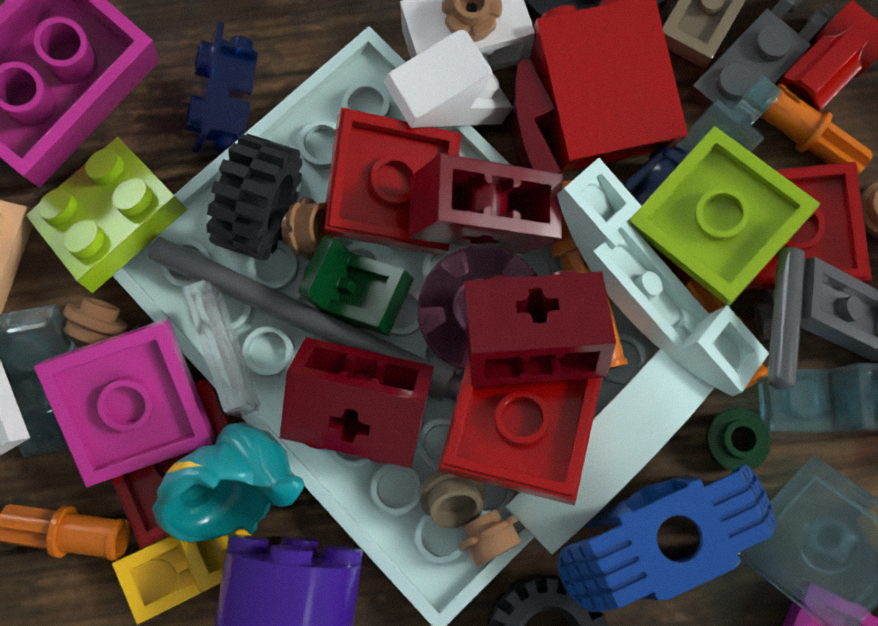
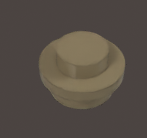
M440 470L429 475L419 490L423 511L431 517L435 524L444 528L463 527L477 519L483 510V501L486 496L484 483L443 473Z

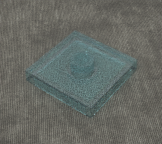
M813 454L770 501L776 520V529L772 537L737 554L740 559L821 625L860 626L878 605V499Z

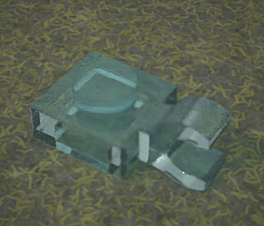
M761 74L732 108L720 97H717L687 130L688 136L676 146L690 153L715 125L748 151L752 152L765 139L764 135L752 125L783 92L766 76Z

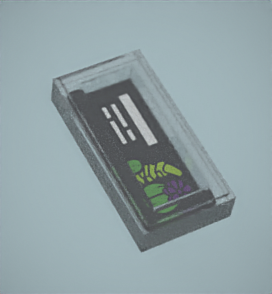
M205 280L183 287L182 289L224 413L239 418L258 411V406H261L223 294Z

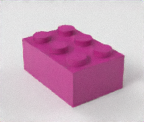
M6 0L0 6V158L40 188L159 63L153 40L107 0Z

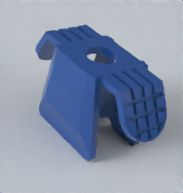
M746 464L735 468L731 474L705 486L700 478L692 477L688 474L644 486L597 513L585 524L586 528L618 526L563 548L558 557V571L561 581L571 598L579 606L591 612L619 609L640 598L669 600L735 569L741 562L737 554L738 552L772 537L776 529L775 515L761 482L754 471ZM677 515L684 516L694 523L699 532V547L669 560L658 547V529L667 518Z

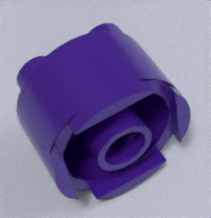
M229 535L216 611V626H353L363 550L346 546L325 545L323 546V553L317 552L319 540L300 536H280L279 545L268 547L269 539L250 535Z

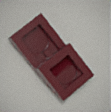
M528 57L518 62L511 105L513 106L511 110V131L517 163L519 167L560 174L561 170L543 137V134L549 131L556 108Z

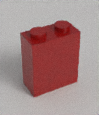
M603 0L597 7L576 10V7L573 5H564L550 9L541 18L536 19L533 27L535 37L531 54L535 70L556 108L549 132L556 162L561 170L560 174L585 169L598 158L604 164L650 155L658 146L674 148L688 136L656 0Z

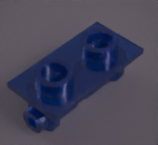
M218 21L210 42L200 40L195 59L194 75L203 77L201 97L191 95L185 123V130L195 132L192 152L195 153L199 152L205 140L215 142L214 149L223 153L238 140L239 136L247 131L251 102L229 97V92L233 91L250 96L253 89L258 53L253 49L254 43L249 38L234 36L230 41L223 40L224 23Z

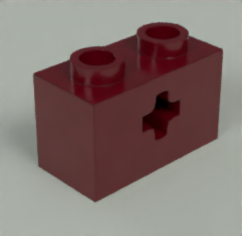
M440 153L411 176L409 238L468 247L496 246L508 252L526 254L562 239V211L557 194L562 190L563 174Z
M563 270L543 276L511 278L505 275H494L483 280L464 281L465 327L471 387L602 378L608 376L616 346V338L602 271L578 273L576 271Z
M305 337L287 370L279 438L303 443L315 449H328L367 458L380 464H393L411 468L422 429L434 366Z

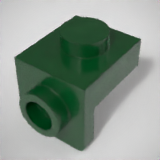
M324 236L314 256L305 267L298 292L316 308L331 316L389 336L414 278L405 268L353 254L338 239Z

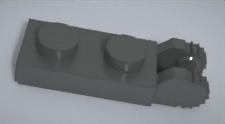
M779 0L771 11L767 8L692 86L688 95L732 131L811 46L809 42L835 15L836 10L828 4L824 5L823 8L817 9L798 34L782 20L788 13L793 12L803 0Z

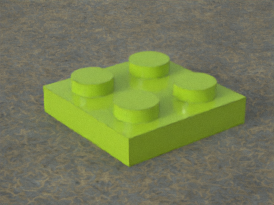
M714 125L647 199L642 207L629 219V222L645 241L725 305L730 306L811 217L820 203Z
M116 137L105 148L95 152L85 165L58 188L48 192L26 216L76 281L93 293L188 209L123 141Z

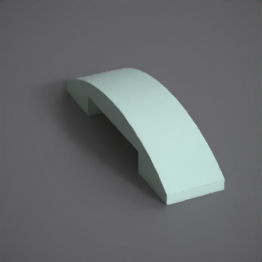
M598 158L557 194L570 234L591 272H603L608 296L624 315L671 359L711 386L731 396L742 393L769 355L768 351L728 305L710 314L704 309L628 221L642 206L604 162Z
M657 348L636 370L637 372L594 416L575 505L517 492L504 507L513 516L517 517L518 521L550 554H553L589 522L656 455L715 387L686 370L671 359L663 350Z

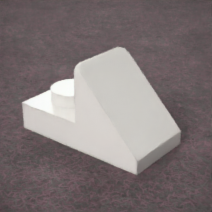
M465 30L452 33L387 74L383 82L410 128L502 124L513 109V106L499 87V81L492 73L491 67Z

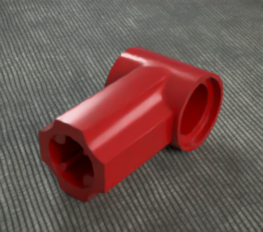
M851 0L814 39L813 42L816 44L792 65L776 85L783 84L788 90L797 95L798 98L819 112L854 76L858 78L878 58V20L854 0Z

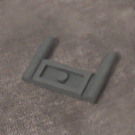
M795 247L780 249L777 253L767 377L769 385L777 390H788L795 386L797 381L800 327L870 361L878 360V290L817 257L806 259L805 251Z

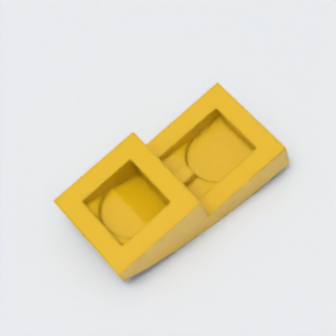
M239 530L217 539L197 542L177 540L170 536L112 563L136 624L143 623L221 584L229 535L251 536V534L246 530Z

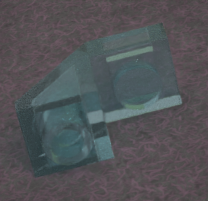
M57 304L0 314V356L12 378L10 386L30 436L28 440L17 445L24 458L69 449L34 369V366L42 360L76 349L72 337L63 331L65 322Z
M855 363L832 369H797L796 384L788 390H777L771 387L767 377L761 380L758 379L760 417L765 422L769 432H878L877 363Z

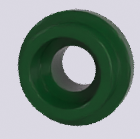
M741 408L725 410L711 420L706 430L705 441L710 456L719 466L727 470L733 471L735 468L745 464L751 469H755L765 461L769 454L771 437L768 427L757 414ZM736 428L744 430L748 435L749 444L744 451L737 450L731 442L732 432Z

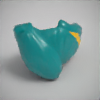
M245 422L230 424L220 432L215 445L198 448L174 463L167 471L160 486L157 488L158 497L153 506V513L156 524L177 540L187 542L217 539L239 530H246L249 534H253L257 530L258 522L266 516L271 504L278 507L293 504L304 488V481L299 476H293L286 450L269 431L255 428Z

